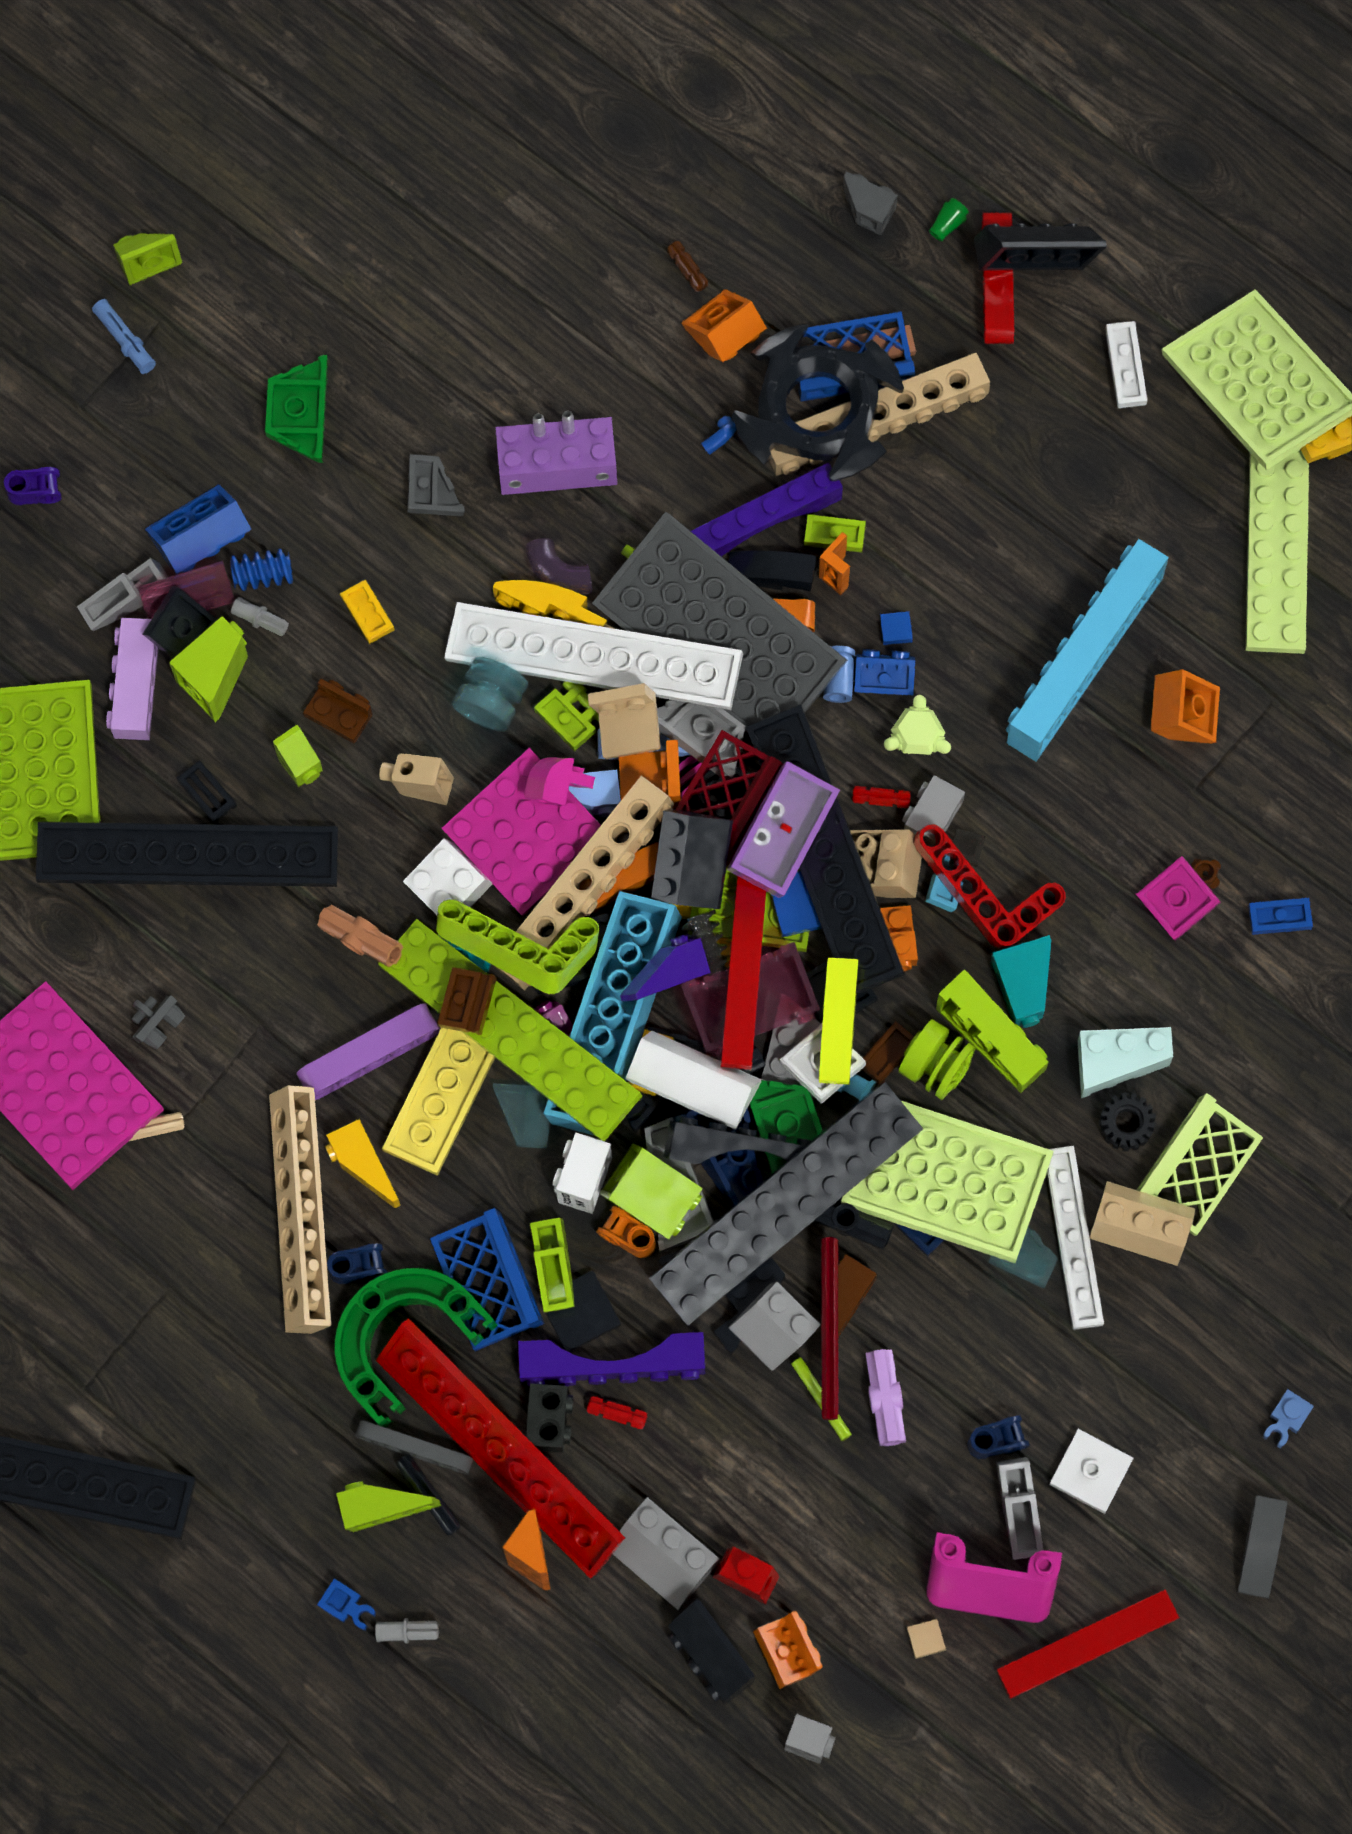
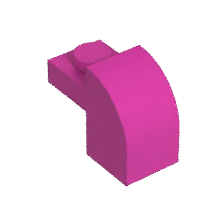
M547 757L538 761L531 769L527 779L524 798L547 805L565 806L569 786L593 789L595 777L584 774L583 768L573 766V758Z

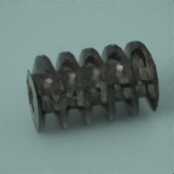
M715 909L685 919L688 922L681 927L682 931H692L688 939L701 938L711 972L703 976L729 969V966H725V964L730 960V955L721 954L728 947L727 943H717L724 934L723 932L713 931L720 923L719 921L709 920L716 913Z

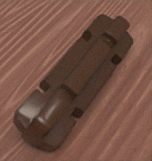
M675 241L667 247L668 254L676 261L675 264L687 281L691 282L690 285L694 291L700 292L708 286V280L703 273L699 272V267L690 254L685 252V247L682 243Z

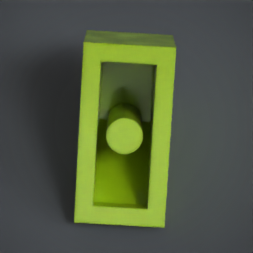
M295 725L273 741L279 762L298 787L304 783L310 784L320 776V772L323 771L321 762L298 725Z

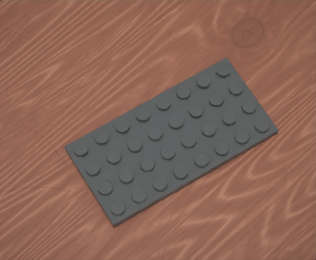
M668 512L663 514L592 602L593 605L625 631L742 650L743 657L731 710H723L746 727L798 705H801L806 713L848 661Z

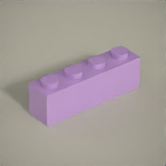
M121 618L120 628L115 629V645L119 646L118 655H113L112 672L116 673L115 683H110L109 699L113 701L112 711L107 712V728L111 729L114 739L150 740L158 647L142 634L151 619Z

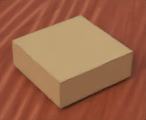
M937 1619L907 1627L915 1659L946 1650Z

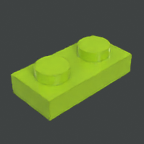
M808 514L804 546L828 548L843 532L847 535L846 551L862 552L866 521Z

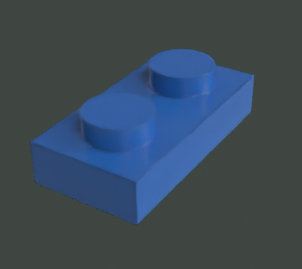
M1309 898L1255 902L1248 905L1252 935L1311 930L1313 927Z

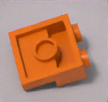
M911 905L880 908L904 971L911 970L912 966H917L918 961Z

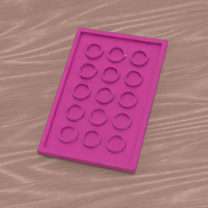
M46 981L0 1020V1112L72 1191L131 1140L137 1131L145 1127L152 1119L164 1111L161 1104Z

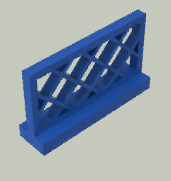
M902 312L808 327L804 337H809L815 341L814 345L835 348L823 339L828 333L837 332L844 338L836 349H841L849 340L860 347L857 353L862 354L866 351L865 343L852 336V333L856 328L864 327L872 332L865 343L873 340L877 335L889 343L884 349L887 353L892 346L903 352L905 361L893 362L899 371L902 381L915 376L914 363L910 355ZM897 321L898 332L893 339L880 331L884 323ZM811 377L798 383L800 401L848 394L841 384L826 377ZM878 384V388L886 387L881 384Z
M496 1208L484 1212L483 1216L430 1238L444 1275L454 1279L452 1275L457 1264L472 1269L465 1286H462L467 1291L483 1297L480 1303L483 1308L487 1300L502 1305L495 1321L498 1326L491 1331L489 1337L483 1339L476 1346L470 1341L474 1351H478L531 1327L534 1329L545 1324L503 1216ZM483 1224L487 1235L482 1246L468 1241L472 1229ZM461 1233H464L463 1238H461V1237H459V1236H457V1235H459V1234H461ZM450 1238L461 1241L454 1258L444 1254L440 1242ZM489 1242L491 1243L493 1250L487 1248ZM466 1244L480 1249L473 1266L459 1260ZM485 1252L495 1255L498 1261L493 1274L479 1268ZM446 1259L452 1261L450 1268ZM500 1270L502 1271L504 1278L498 1276ZM476 1272L491 1277L484 1294L470 1288ZM496 1279L506 1283L509 1289L504 1302L489 1296ZM511 1297L513 1299L515 1306L509 1304ZM465 1299L455 1301L458 1312L464 1310L465 1306L463 1303ZM507 1307L517 1311L522 1322L511 1328L500 1324ZM477 1313L472 1316L474 1317L472 1324L470 1319L465 1322L471 1333L475 1331L479 1319L485 1321ZM498 1328L504 1329V1331L497 1333Z

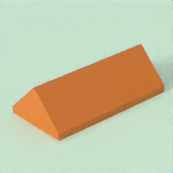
M535 1509L529 1510L504 1545L503 1550L508 1565L544 1591L551 1590Z

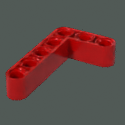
M934 824L927 825L918 830L914 836L916 850L989 943L996 948H1006L1015 944L1065 902L1066 894L1063 887L1057 883H1047L1037 888L1007 912L941 827ZM925 832H930L935 836L936 844L934 847L925 844L923 840ZM943 856H950L953 859L954 869L952 871L946 870L943 867ZM963 879L969 880L972 883L973 890L971 894H966L961 890L960 884ZM1045 890H1050L1054 893L1055 902L1053 905L1045 902L1043 898ZM981 903H986L990 906L991 916L989 918H985L980 914L979 906ZM1023 908L1031 911L1033 917L1031 923H1026L1022 920L1020 913ZM1000 926L1006 927L1010 933L1007 942L1002 941L998 937L997 931Z

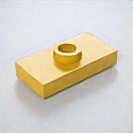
M366 580L340 593L343 602L369 644L395 630Z

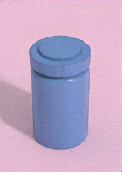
M831 646L848 661L823 690V698L834 703L849 702L852 700L855 650L847 646Z

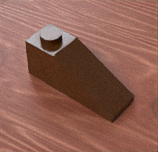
M847 1254L842 1261L838 1260V1338L877 1277V1273Z

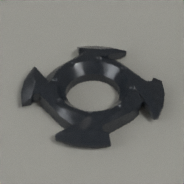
M801 324L783 329L770 336L751 352V355L758 361L766 359L769 362L759 396L758 417L734 411L733 420L740 439L748 451L763 465L771 459V450L774 447L775 451L817 461H832L834 457H838L829 474V480L834 482L852 477L864 471L887 453V450L879 441L871 442L869 440L878 408V384L898 393L904 391V386L897 367L887 352L874 340L865 343L866 351L862 354L820 345L799 346L808 329L807 324ZM811 377H826L835 380L845 388L850 397L851 407L842 423L830 430L810 431L800 427L791 419L786 409V400L792 388L802 380Z

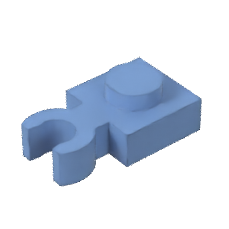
M1287 1389L1270 1416L1277 1423L1270 1425L1265 1430L1263 1438L1267 1439L1270 1433L1278 1432L1281 1436V1441L1277 1447L1282 1448L1288 1440V1429L1297 1433L1314 1406Z

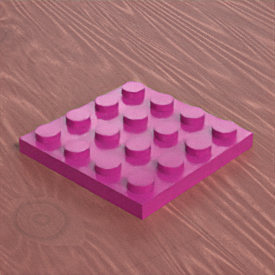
M530 748L442 827L443 831L522 916L545 896L601 826L569 790L565 806L547 805L524 798L529 773L533 766L540 761V758Z

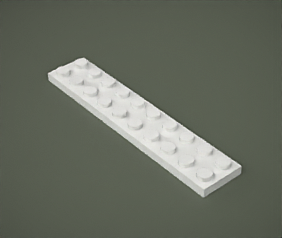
M457 602L444 658L449 662L606 689H616L645 683L655 692L656 697L731 710L743 652L737 649Z

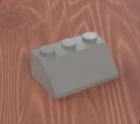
M648 1497L621 1528L620 1532L625 1539L613 1553L618 1560L677 1610L684 1605L719 1563V1558Z

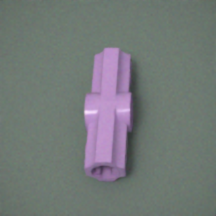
M882 1349L866 1353L870 1386H868L872 1414L875 1413L879 1446H893L905 1443L906 1437L901 1412L903 1400L900 1383L896 1380L892 1350Z

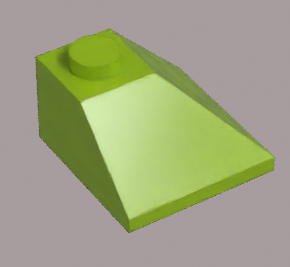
M174 234L130 235L121 238L118 243L113 244L116 256L129 285L182 264Z

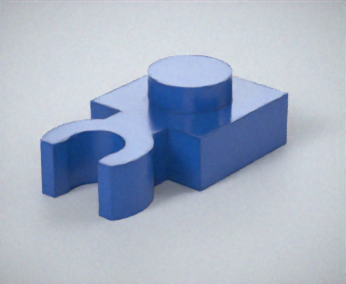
M335 1578L317 1604L318 1607L343 1623L348 1616L352 1617L354 1624L361 1630H366L367 1626L360 1622V1615L364 1612H368L372 1616L376 1615L375 1610L371 1606H359L357 1604L361 1595Z

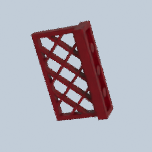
M721 730L675 810H684L686 807L687 811H691L689 805L692 795L704 792L708 807L693 812L700 814L709 812L710 816H714V810L730 807L732 814L730 820H733L727 860L728 867L783 763ZM724 740L735 745L738 756L721 760L719 749ZM740 748L749 753L741 754ZM716 755L717 762L711 763ZM756 756L764 761L758 772L746 773L743 759ZM739 761L743 776L726 780L723 765ZM719 766L723 782L706 786L704 774L707 769ZM754 778L751 785H749L748 779ZM700 781H701L702 787L696 789L697 786L699 785ZM745 781L747 792L744 797L732 800L728 785ZM724 786L728 802L711 806L708 791ZM739 804L735 811L733 805Z

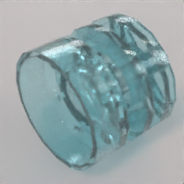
M475 657L470 663V670L465 673V680L469 684H461L452 700V706L462 716L478 725L496 731H505L509 728L516 713L515 708L511 704L521 703L522 694L528 688V681L516 670L503 663L486 657Z

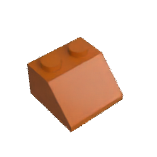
M726 289L682 322L683 327L710 357L721 362L735 357L739 349L757 340L760 333L767 329L751 300Z
M1183 669L1155 675L1151 731L1169 740L1216 743L1220 687Z

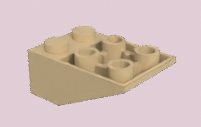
M850 830L875 896L885 898H916L922 856L914 846L915 834L910 830Z

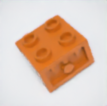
M666 740V750L619 757L621 800L642 775L669 795L674 803L672 808L677 807L681 800L678 740Z

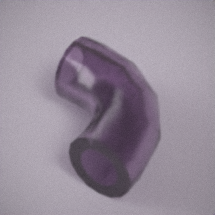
M536 539L526 544V553L533 572L542 582L557 585L579 594L592 593L588 564L570 565L563 562L557 556L554 541L551 539Z

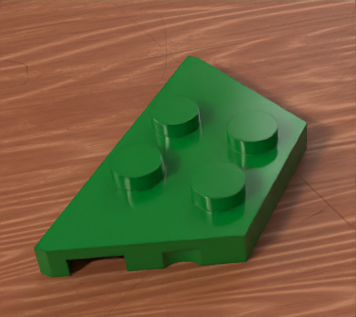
M327 355L319 356L317 361L304 367L301 364L292 368L287 373H280L268 378L266 437L318 463H323L328 370Z
M761 1081L749 1104L759 1137L767 1138L768 1133L786 1136L785 1142L797 1144L798 1138L813 1140L823 1132L811 1094L804 1086L775 1081ZM765 1152L771 1173H774L787 1162L772 1153Z

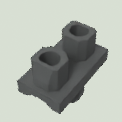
M171 995L169 997L166 996L153 1012L151 1009L157 1003L153 997L150 996L144 1004L139 1000H135L132 1005L137 1012L131 1020L136 1024H139L144 1017L147 1020L132 1038L137 1043L144 1042L155 1050L158 1049L167 1038L156 1028L158 1023L163 1019L171 1027L176 1028L185 1017L180 1008L175 1005L177 1000Z

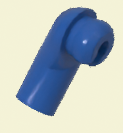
M730 416L722 417L717 423L720 430L701 443L708 454H712L723 446L737 431L735 423Z

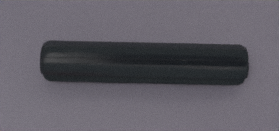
M407 1454L400 1458L396 1465L415 1492L419 1495L430 1496L440 1500L441 1506L429 1509V1511L444 1532L449 1536L458 1531L460 1523L412 1457Z

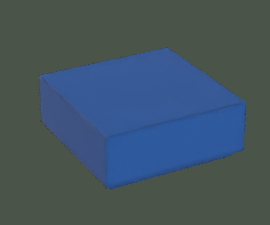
M909 611L880 614L883 645L912 642Z

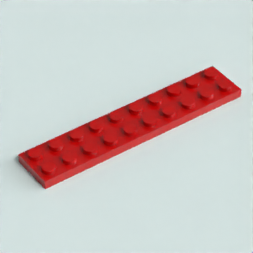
M410 1319L401 1323L376 1361L526 1514L529 1510L535 1509L540 1528L590 1579L594 1577L624 1541L625 1537Z

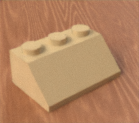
M1107 1181L1090 1239L1178 1266L1193 1223L1195 1208Z

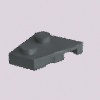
M410 454L407 513L449 516L464 515V506L459 503L454 492V486L450 478L446 476L445 468L439 456Z

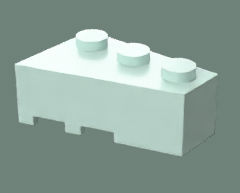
M1171 1027L1080 1031L1077 1043L1081 1098L1087 1097L1099 1090L1114 1087L1126 1080L1135 1079L1170 1066L1173 1058Z

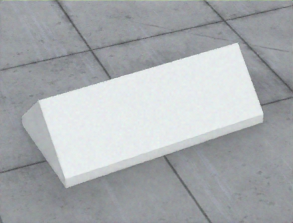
M654 1031L641 1038L626 1075L627 1081L735 1130L762 1081L739 1069L721 1067V1061Z

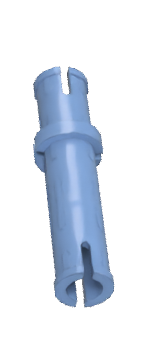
M102 299L95 303L92 307L93 313L97 315L122 347L121 352L124 356L130 357L141 374L150 372L155 367L156 362L144 349L142 340L133 335L108 303L107 299Z

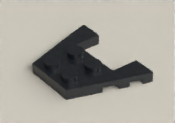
M677 1252L662 1256L658 1259V1263L662 1266ZM772 1257L768 1258L724 1295L738 1313L716 1329L714 1335L730 1355L736 1351L741 1340L728 1327L769 1284L778 1282L781 1285L786 1277Z

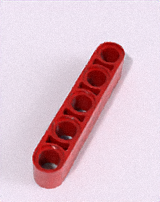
M983 213L982 229L989 224H999L1000 227L1012 226V213ZM1013 270L983 271L984 344L1014 343Z

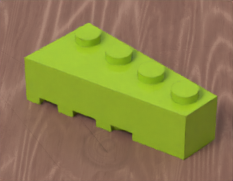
M965 969L939 993L936 1010L969 1043L976 1046V1050L1020 1093L1047 1069L1048 1060L1044 1050L1037 1044L1033 1045L1029 1041L1025 1032L1009 1019Z

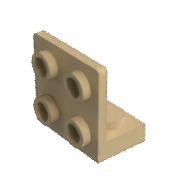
M645 683L588 694L589 706L599 714L602 756L605 759L644 753L661 748L656 694Z

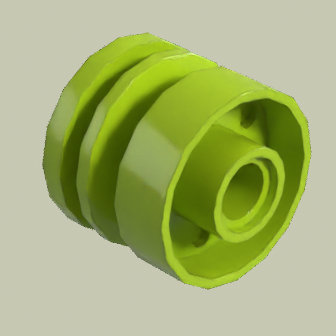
M931 1019L922 1031L917 1032L904 1053L905 1058L898 1072L914 1083L919 1081L924 1074H927L929 1078L925 1090L930 1092L938 1082L941 1083L935 1096L943 1100L949 1092L958 1086L971 1065L976 1046L968 1043L961 1052H958L963 1038L959 1036L950 1045L946 1044L949 1029Z

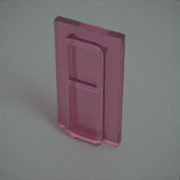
M223 561L138 587L144 604L143 609L146 610L148 619L153 618L172 586H178L206 610L235 602Z

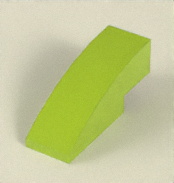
M559 1217L530 1223L535 1249L533 1253L544 1313L575 1307L563 1219Z

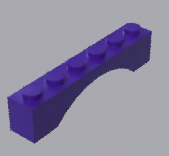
M827 463L691 532L722 557L743 541L775 524L800 515L818 512L842 500L843 486L839 480L834 482L829 480L832 467L830 463Z
M703 1332L674 1333L660 1345L646 1353L616 1361H599L579 1357L561 1349L550 1340L518 1341L521 1384L527 1383L529 1388L530 1384L545 1385V1382H558L559 1386L576 1385V1381L588 1380V1384L591 1385L606 1384L607 1379H619L620 1383H634L641 1377H650V1381L654 1382L669 1380L668 1376H681L682 1380L699 1379V1375L705 1374Z

